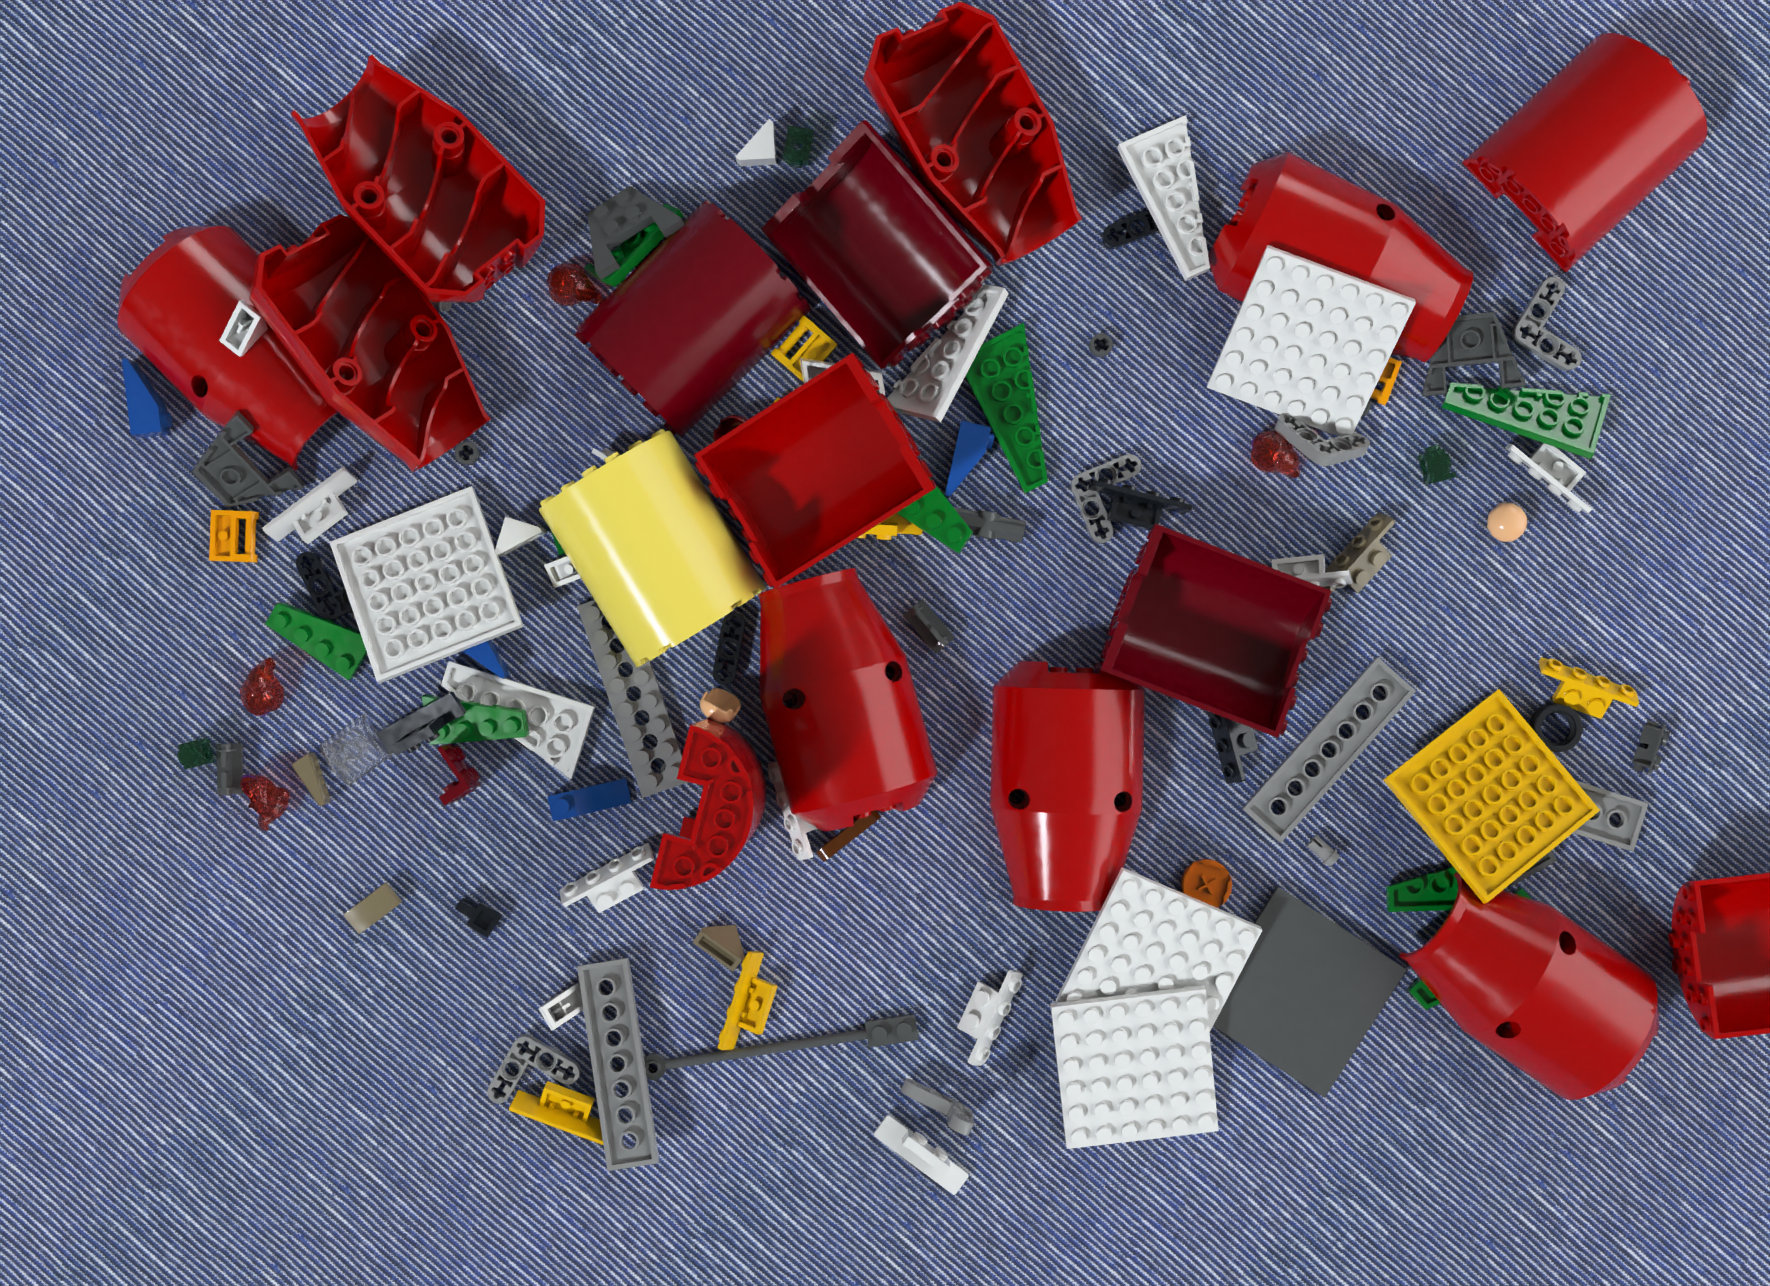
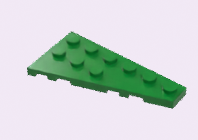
M1022 323L983 343L965 378L1024 494L1047 483L1048 479L1026 342L1025 325Z

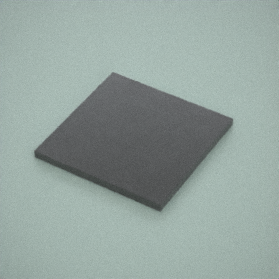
M1276 886L1253 922L1261 926L1262 932L1213 1026L1325 1098L1407 969Z

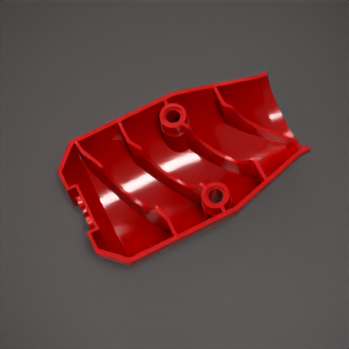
M958 2L941 9L932 21L926 23L917 31L910 29L902 34L897 27L876 36L863 77L867 89L918 180L943 209L991 255L997 266L1008 264L1030 254L1056 239L1082 220L1076 207L1054 122L994 15L966 3Z
M373 55L368 57L366 69L358 83L335 106L312 118H301L295 110L291 112L292 118L301 127L343 210L430 301H480L484 299L485 290L492 287L504 275L510 273L515 266L523 268L539 248L544 237L545 200L460 111L380 63Z
M1285 152L1252 164L1240 189L1246 191L1238 204L1241 210L1238 209L1235 215L1232 216L1229 224H1225L1219 231L1208 252L1210 268L1218 290L1243 302L1267 245L1415 299L1416 304L1392 351V355L1415 358L1421 362H1427L1442 344L1456 321L1470 291L1474 273L1456 261L1398 205L1290 152Z
M339 214L321 223L312 235L303 241V245L297 247L294 244L285 250L279 244L258 255L250 292L252 304L327 404L406 463L412 472L425 467L444 455L491 420L483 408L446 322L420 289L352 218Z
M229 226L182 227L164 235L165 242L151 252L131 275L126 273L120 286L117 319L119 330L207 419L224 427L233 414L239 411L254 427L253 432L244 437V439L282 459L294 470H297L299 468L296 463L297 458L304 445L322 425L339 412L327 404L267 322L268 329L242 357H239L219 341L240 300H244L258 311L250 301V292L255 262L259 254Z
M856 568L812 577L758 594L761 604L759 697L791 814L822 831H832L854 826L853 818L861 819L871 816V811L874 810L885 812L895 809L904 812L920 805L938 774L907 657L859 580ZM886 666L892 671L890 679L885 674ZM786 693H791L795 698L794 705L790 708L786 707L783 703V696Z
M1018 661L993 685L990 808L1013 891V904L1016 906L1047 911H1100L1121 868L1125 866L1142 813L1145 689L1140 685L1099 670L1100 663H1095L1094 673L1093 668H1076L1075 672H1068V667H1050V672H1048V662ZM1020 789L1023 792L1022 800L1016 803L1012 802L1009 797L1011 791ZM1122 792L1124 794L1123 803L1114 805L1116 795Z
M1456 872L1454 877L1458 881V893L1453 908L1443 925L1422 947L1411 953L1401 952L1399 957L1412 967L1465 1033L1558 1096L1568 1100H1577L1612 1090L1627 1081L1625 1077L1641 1060L1653 1036L1657 1037L1658 994L1653 977L1549 904L1502 890L1488 903L1483 904L1461 875Z

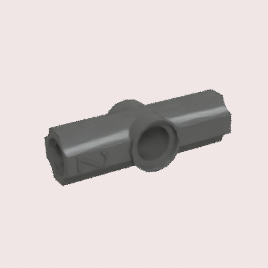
M954 507L974 533L973 536L992 540L998 538L1005 541L1022 543L1026 521L1001 517L1000 514L978 510L975 512Z

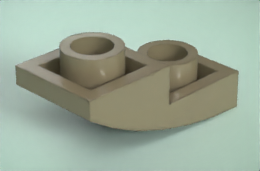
M385 882L347 910L343 916L360 934L398 906L402 900Z

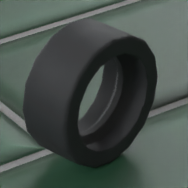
M1547 704L1538 708L1531 716L1529 722L1530 727L1551 752H1565L1575 747L1581 739L1583 732L1582 720L1578 713L1571 707L1562 704ZM1551 713L1562 714L1569 721V734L1565 740L1559 743L1549 742L1542 735V722Z

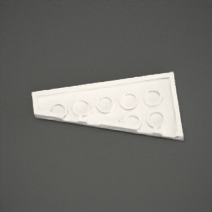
M1186 115L1120 143L1117 147L1185 281L1201 275L1210 269L1206 238L1203 235L1202 213H1200L1198 203L1199 193L1194 162L1190 152L1191 142L1187 132Z
M984 284L973 296V301L964 308L965 312L958 320H952L946 326L948 331L940 339L936 338L911 365V372L903 381L898 380L894 384L895 390L888 396V400L896 412L941 423L1009 294L1005 288Z
M448 661L441 686L450 692H454L456 697L464 702L474 701L489 706L499 705L524 709L529 735L514 739L563 772L565 776L571 780L573 779L596 706L507 678L502 679L497 675Z

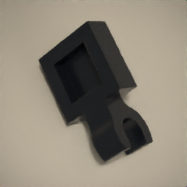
M462 898L455 908L470 918L466 924L467 926L487 938L503 916L483 902H480L478 907H475L465 898Z

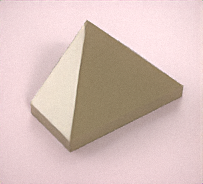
M736 925L703 927L692 942L733 972L745 957Z

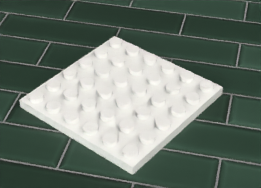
M1267 245L1207 383V388L1279 415L1285 414L1298 418L1306 425L1336 436L1353 435L1416 301L1413 298Z
M472 486L330 542L378 683L385 682L524 627L499 556L496 554L495 545L478 497Z
M1122 867L1056 998V1003L1204 985L1210 1032L1262 932V928Z
M1204 985L1050 1003L1067 1149L1219 1131L1206 989Z

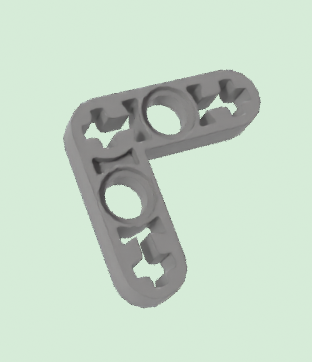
M1550 277L1539 284L1511 332L1512 338L1517 344L1562 371H1570L1580 365L1582 360L1580 351L1543 328L1565 290L1562 280L1557 277ZM1551 284L1555 285L1553 290L1556 293L1549 295L1547 300L1541 299L1545 297L1549 291V289L1546 286H1549ZM1535 304L1543 307L1544 315L1542 318H1537L1532 314V307ZM1527 327L1529 335L1535 337L1539 334L1540 336L1536 340L1530 336L1522 338L1520 329ZM1543 339H1548L1552 342L1553 348L1550 353L1541 350L1540 343ZM1557 352L1564 356L1571 354L1572 356L1570 359L1573 361V363H1569L1566 365V359L1563 356L1558 355L1554 358L1553 355H1555Z
M1285 414L1279 416L1275 425V431L1314 463L1321 466H1330L1362 457L1366 454L1370 445L1369 439L1359 433H1353V435L1346 434L1324 440L1298 418Z
M1124 455L1076 475L1071 481V491L1087 531L1095 543L1102 544L1109 541L1113 536V527L1111 522L1107 520L1108 515L1099 493L1088 490V486L1086 487V492H1083L1082 489H1076L1075 485L1079 483V478L1083 482L1092 479L1089 475L1090 473H1094V480L1098 481L1100 470L1105 468L1111 470L1113 474L1112 485L1130 479L1141 470V461L1135 455ZM1127 459L1130 463L1135 462L1136 466L1133 468V473H1130L1129 470H1124L1120 472L1122 478H1118L1117 470L1113 464L1117 463V468H1120L1126 464L1125 460ZM1087 502L1097 503L1099 511L1096 515L1090 516L1085 512ZM1101 515L1103 516L1104 520L1099 521L1102 528H1107L1108 530L1105 534V539H1102L1101 536H1095L1094 532L1098 530L1096 523L1090 525L1089 520H1095Z
M523 1034L511 1046L490 1083L487 1094L494 1103L505 1102L511 1096L528 1064L566 1085L576 1082L580 1077L581 1066L574 1059L539 1039ZM525 1041H528V1047L531 1050L535 1051L537 1047L541 1048V1050L533 1059L531 1056L534 1053L530 1050L525 1051V1053L522 1052V1046L519 1043L523 1044ZM550 1053L554 1058L553 1064L550 1066L543 1065L540 1061L541 1054ZM559 1059L563 1061L560 1065L561 1067L567 1069L571 1066L574 1068L572 1072L575 1076L570 1075L569 1078L564 1076L566 1071L560 1067L557 1072L553 1070L558 1064ZM507 1063H516L519 1067V1073L513 1076L509 1075L506 1071ZM505 1079L508 1081L503 1089L506 1095L502 1094L499 1097L496 1095L497 1090L494 1087L498 1088Z
M905 1079L900 1090L903 1094L947 1116V1124L951 1129L962 1135H969L974 1125L973 1112L969 1107L912 1079Z

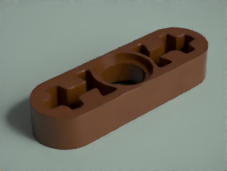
M874 810L871 811V816L856 819L854 826L843 829L820 847L816 854L825 862L881 818L880 814Z

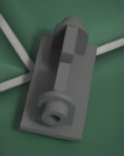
M923 599L903 615L935 654L955 638Z
M1648 720L1647 725L1644 724L1639 742L1648 744V748L1645 749L1637 746L1632 761L1634 770L1643 772L1645 767L1649 769V775L1652 774L1653 770L1658 771L1662 756H1659L1658 752L1661 745L1666 747L1670 732L1665 731L1666 724H1663L1662 729L1657 728L1658 723Z
M243 743L216 744L217 794H243V788L240 783L243 777Z

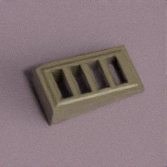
M315 752L308 753L294 762L292 767L318 806L321 807L331 803Z

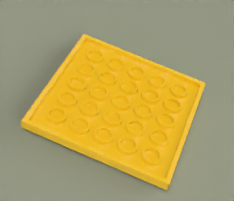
M1500 689L1488 696L1383 779L1483 904L1488 903L1600 811Z

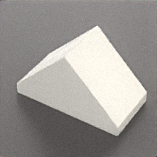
M769 119L735 156L740 166L777 165L773 121Z
M240 300L219 341L239 357H242L268 327L258 311L244 300Z
M505 517L495 548L496 554L503 557L546 534L544 528Z
M579 983L549 999L539 1008L551 1031L583 1011Z

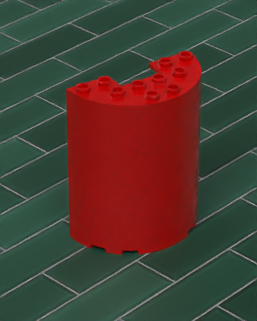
M1605 33L1598 35L1462 163L1496 199L1505 194L1538 229L1531 237L1566 273L1703 145L1707 137V122L1702 106L1690 87V80L1673 67L1672 61L1667 56L1659 55L1645 44L1628 36Z
M853 353L694 454L698 460L695 463L696 467L703 476L707 475L711 482L709 488L716 498L720 497L722 500L729 502L730 507L728 510L736 521L739 520L744 527L741 531L749 542L751 558L757 565L760 563L765 571L762 575L766 583L770 587L774 586L775 589L936 489V483L933 479L930 480L932 473L924 460L917 458L921 452L888 398L883 393H877V390L880 389L879 385L870 372H867L866 369L863 370L862 362Z
M707 718L691 724L689 727L677 779L702 785L703 790L696 818L684 816L679 836L663 833L649 888L660 890L685 889L714 878L738 856L762 819L767 791L763 767L749 742L736 730L724 723H718Z
M1770 872L1686 882L1679 889L1674 901L1672 933H1669L1668 941L1674 954L1672 969L1678 975L1683 995L1694 1019L1700 1026L1701 1031L1713 1039L1770 1033Z

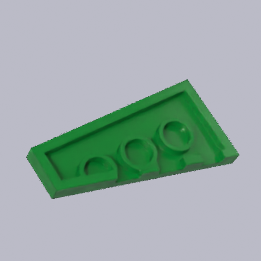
M668 204L663 205V207L675 213L681 219L684 217L679 209ZM653 222L622 242L613 251L610 250L620 266L619 269L602 280L595 272V265L593 266L591 262L584 269L590 276L615 288L625 280L626 275L634 267L642 263L643 258L652 249L656 248L665 236L657 224Z
M283 602L276 604L265 625L347 680L353 679L367 656L361 634L356 629L340 626L329 619L311 615L310 612Z

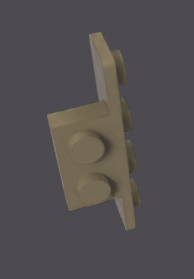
M1378 512L1351 540L1346 548L1335 557L1334 561L1326 568L1325 573L1349 570L1352 584H1347V586L1358 594L1392 557L1379 540L1395 524L1393 518ZM1325 586V587H1323V588H1326V589L1331 590L1332 592L1336 589V588H1331L1330 586Z

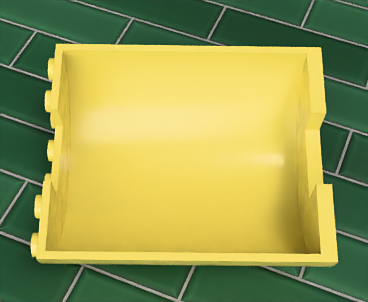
M664 429L655 432L650 436L651 439L643 443L639 440L628 447L629 451L622 455L615 452L604 459L606 464L597 469L595 465L581 473L584 478L577 482L573 480L560 488L562 492L555 497L551 495L541 501L540 505L542 507L539 509L542 517L636 667L645 664L648 660L651 661L666 652L669 647H675L733 611V608L743 605L755 597L754 595L761 593L767 588L671 431L665 432Z

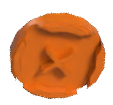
M1200 859L1194 861L1185 869L1181 877L1182 893L1214 907H1219L1228 900L1232 892V879L1222 864L1212 859Z

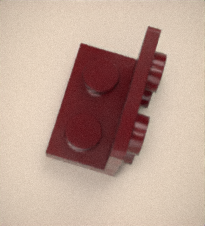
M453 743L441 745L437 748L459 780L443 788L445 793L439 799L444 806L459 801L481 786L478 781L480 779L478 772L474 767L467 765L464 760L466 758L465 753L458 745L454 746Z

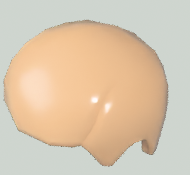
M1512 502L1499 503L1488 514L1487 528L1491 535L1499 541L1512 542L1518 539L1526 530L1527 516L1521 507Z
M713 688L709 693L706 691L702 696L700 708L708 719L718 723H726L735 718L741 708V703L735 695L728 691Z

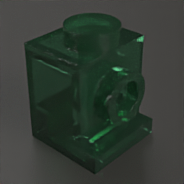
M788 125L783 160L788 162V166L794 168H802L803 165L809 166L814 140L812 129ZM795 143L802 144V148L795 150L793 145Z
M1440 445L1424 448L1425 453L1418 455L1425 485L1457 477L1456 472L1450 473L1449 468L1452 466L1448 453L1445 454V450L1441 449Z
M209 738L178 745V760L184 766V770L215 763Z

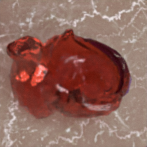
M560 264L549 272L547 284L549 286V294L555 302L564 306H573L581 302L600 304L603 301L600 291L588 279L583 267L577 264Z
M1262 431L1253 438L1251 442V461L1259 470L1265 473H1283L1293 478L1300 476L1299 457L1293 450L1292 444L1276 431Z
M270 657L251 669L248 678L240 688L243 706L249 713L256 716H265L267 713L277 710L283 703L284 687L281 686L279 680L274 675L276 664Z
M253 774L244 775L241 778L240 787L250 799L248 807L253 808L259 814L258 825L260 829L268 831V825L280 818L287 809L290 793L285 788L276 787L267 777Z

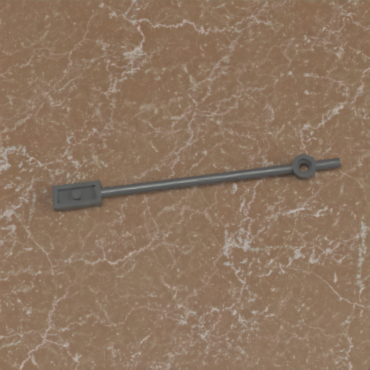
M915 1013L865 1020L866 1029L671 1059H665L659 1053H650L644 1057L647 1079L657 1080L664 1075L667 1069L865 1039L868 1041V1048L919 1040ZM649 1064H656L658 1070L651 1071L649 1069ZM624 1066L615 1067V1070L621 1071Z

